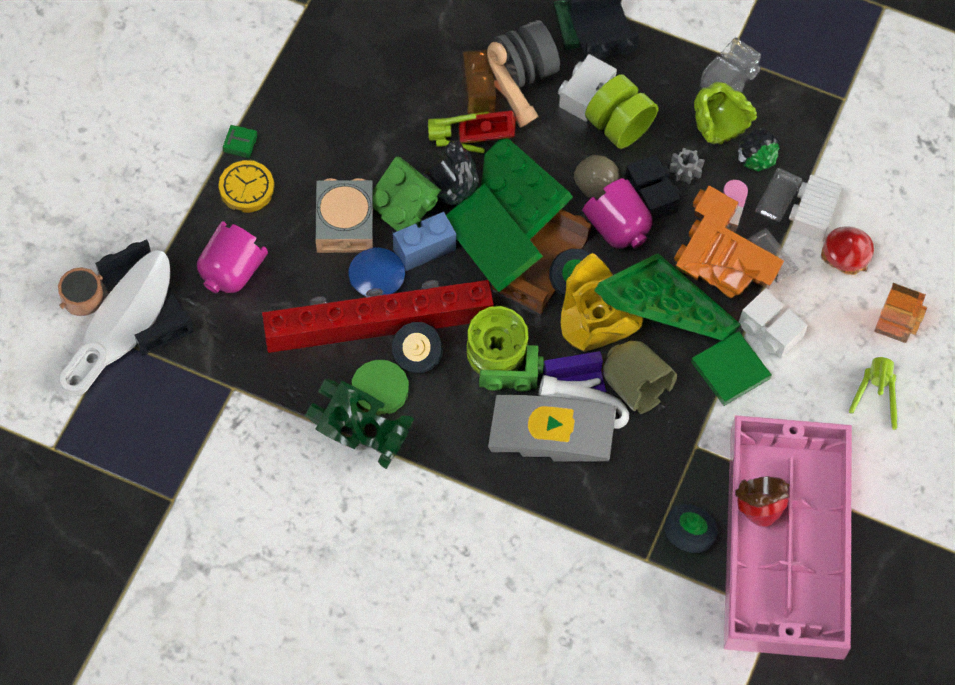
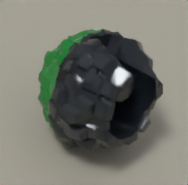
M764 128L750 132L748 135L740 138L738 160L742 163V166L757 172L769 169L776 164V159L778 158V138L774 137L770 131H766Z

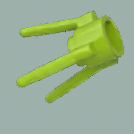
M489 112L461 115L446 119H428L429 140H436L437 147L446 146L451 142L446 140V137H451V124L475 119L476 115ZM462 144L468 151L485 152L484 148Z
M877 357L872 360L871 368L865 369L864 378L852 401L849 413H854L869 380H871L873 385L878 386V395H883L884 387L889 384L891 427L893 430H896V375L893 374L894 362L891 359Z

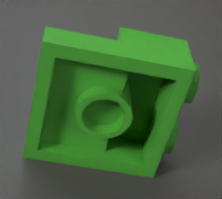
M395 157L372 191V207L396 231L414 224L419 228L421 226V219L426 211L431 210L437 203V195L441 190L401 157Z

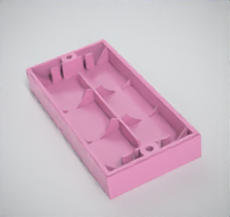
M735 415L730 435L724 649L843 660L847 656L851 642L852 425ZM765 476L781 478L790 485L787 490L789 494L788 506L782 515L770 526L760 527L752 523L739 510L735 490L739 488L741 481L744 479L748 481L749 479Z

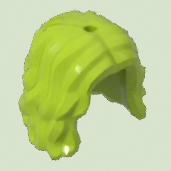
M715 82L709 87L703 88L698 93L694 102L698 130L708 143L722 144L724 141L736 138L739 134H743L746 128L751 126L752 121L757 118L756 109L751 105V102L747 101L741 92L735 91L725 83Z

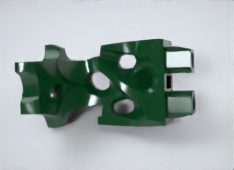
M325 379L318 392L331 399L329 405L324 409L312 402L305 416L317 425L315 430L352 449H356L359 444L373 448L381 454L378 463L381 467L387 469L401 448L414 418L401 416L394 421L387 420L376 414L380 408L384 407L385 403L344 381H341L339 384ZM359 400L366 401L370 404V410L364 411L359 409L357 402ZM372 423L376 426L377 434L375 437H370L365 433L364 427L366 424ZM344 426L352 429L353 435L351 437H345L341 433V429Z

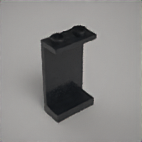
M147 239L142 242H134L127 246L126 249L115 254H108L95 263L98 275L102 276L103 279L101 281L108 294L140 259L151 252ZM169 286L161 311L153 325L134 335L136 346L142 356L194 332L192 320L187 310L183 312Z

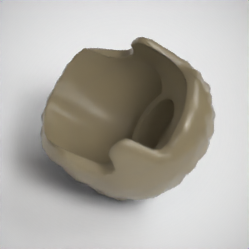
M591 155L585 158L574 171V180L577 186L588 198L594 197L599 199L606 193L603 190L604 187L621 179L617 165L612 160L601 155Z

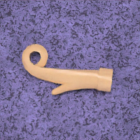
M492 42L488 46L487 56L497 79L493 81V85L509 102L516 115V121L521 128L539 116L534 107L529 105L504 65L507 60L505 48L498 42Z

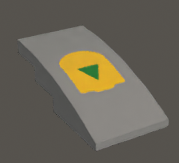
M496 395L488 448L491 452H520L523 457H551L554 462L609 461L616 407L614 405L558 397Z

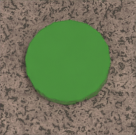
M374 360L365 363L356 371L352 378V386L385 403L384 407L380 408L376 413L379 416L396 412L404 405L408 397L409 381L405 372L397 364L388 360ZM359 400L357 402V406L361 410H370V404L366 401Z

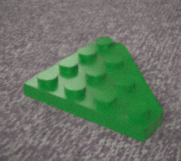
M500 139L485 154L481 186L483 184L487 186L529 239L534 237L573 198L568 190L510 139Z
M658 253L599 282L594 290L602 297L606 304L616 310L719 340H724L736 333L741 325Z

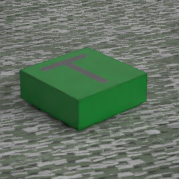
M230 125L222 146L223 152L249 158L257 138V131Z

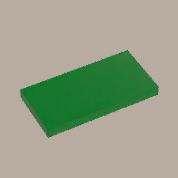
M485 184L446 215L456 233V239L498 292L543 257Z

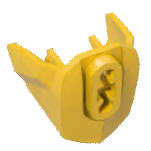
M594 253L589 254L577 264L571 276L567 279L566 293L561 312L563 338L573 347L583 352L608 345L632 335L642 327L644 317L614 309L606 304L602 297L594 291L599 282L613 276L605 263Z

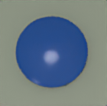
M370 248L360 252L352 260L349 267L351 286L366 297L393 294L401 287L405 278V268L401 259L394 252L384 248Z

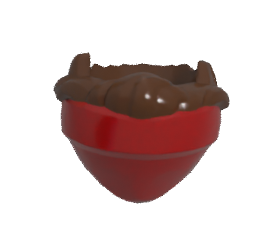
M765 476L749 479L748 481L744 479L741 481L739 488L735 490L738 508L752 523L760 527L770 526L782 515L788 506L789 494L787 490L790 485L785 480L777 477Z

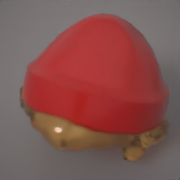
M850 226L839 227L826 237L821 259L832 268H836L846 275H856L861 271L866 272L868 270V264L872 260L874 245L871 238L864 231Z

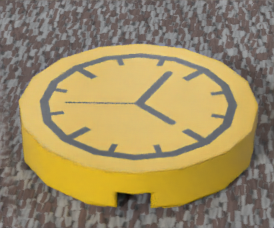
M243 160L233 163L224 170L219 179V192L222 201L229 208L250 213L262 209L269 203L274 192V180L271 172L264 165L255 161Z

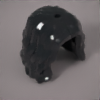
M456 140L449 142L445 146L444 152L447 156L445 160H442L429 170L423 169L419 172L441 190L437 198L447 205L460 204L479 188V175L475 169L476 165L473 162L472 156L463 147L461 142Z

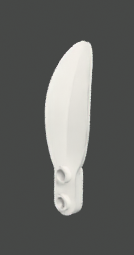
M154 250L140 259L100 305L87 327L83 346L60 374V383L65 393L71 396L84 394L106 365L118 360L136 345L134 335L153 325L163 306L170 282V263L163 251ZM92 358L97 359L95 363H88ZM76 380L81 381L78 385H71Z

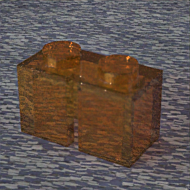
M488 50L463 52L462 70L468 114L495 113L496 92L492 75L493 70L487 56Z
M893 283L874 332L906 343L910 334L916 335L920 323H922L927 310V306L923 305L926 294Z

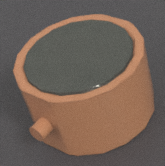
M83 267L67 271L60 278L58 284V292L62 302L59 304L60 308H65L69 313L77 316H86L96 312L104 299L100 282L103 279L100 274L97 276L91 269Z

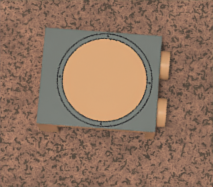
M357 178L342 181L336 179L317 181V253H358L373 248L372 180Z

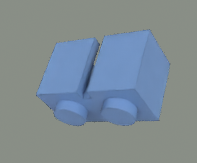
M442 212L421 221L420 228L414 224L393 233V250L403 262L406 272L455 251L456 233L445 213Z

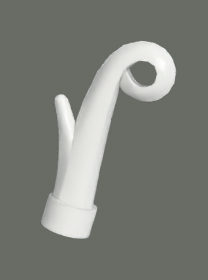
M543 375L539 396L614 405L616 412L619 414V419H615L614 428L617 429L624 427L629 420V412L621 400L613 395L591 388L600 384L601 380L599 378L586 381H561L555 377Z

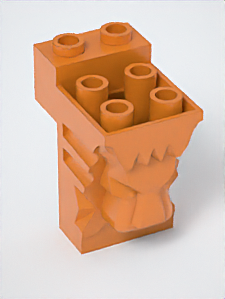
M708 186L706 191L700 189L693 201L695 216L702 219V221L696 219L688 233L691 238L687 246L682 244L674 257V261L678 262L676 269L696 280L699 277L702 278L710 286L717 287L729 298L740 295L751 281L769 289L784 260L727 229L726 227L735 214L739 202Z

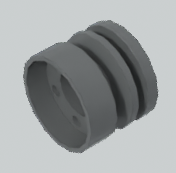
M539 20L522 25L518 30V34L510 30L505 35L501 34L493 39V42H498L505 48L507 60L504 65L518 88H522L525 84L533 83L535 76L543 79L557 73L560 69L556 45L546 26Z

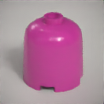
M621 178L604 187L603 190L606 193L597 201L592 197L585 204L582 211L611 247L624 249L632 246L635 249L646 242L647 237L645 235L650 231L653 220L650 211L631 183Z
M224 221L219 224L199 256L197 270L203 280H205L203 285L210 291L218 293L220 290L224 293H235L245 286L268 254L265 246H262L261 249L256 246L254 242L257 238L235 224L227 228L225 227L227 224Z

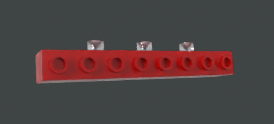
M431 280L422 284V290L383 295V291L376 288L367 291L366 298L327 303L325 297H314L310 300V306L262 312L267 351L271 353L395 335L404 325L412 322H424L435 329L470 324L471 320L480 311L493 307L494 304L489 280L439 287L438 281Z

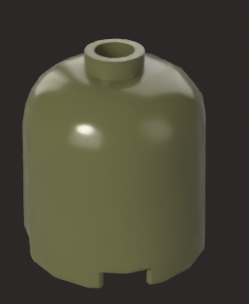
M629 341L621 345H615L607 354L608 358L603 369L604 378L634 412L637 410L640 414L650 411L661 402L658 397L663 391L667 389L670 392L676 382V372L647 345L640 341Z

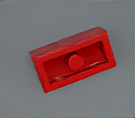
M513 111L478 114L475 119L459 122L461 144L513 138L515 136L516 124Z

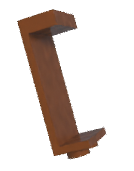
M561 209L530 239L543 257L499 293L542 314L556 291L549 279V268L553 259L560 252L568 249H582L589 239L591 224L583 217L572 215Z

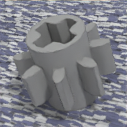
M683 148L679 155L672 154L669 172H675L676 181L681 180L690 184L694 176L700 179L704 159H698L696 150L691 151Z

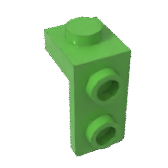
M527 345L525 371L480 370L479 387H485L488 390L514 388L517 391H529L530 389H536L538 374H543V357L538 356V346Z

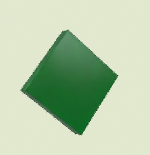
M739 331L696 355L691 361L723 406L770 380L772 376Z

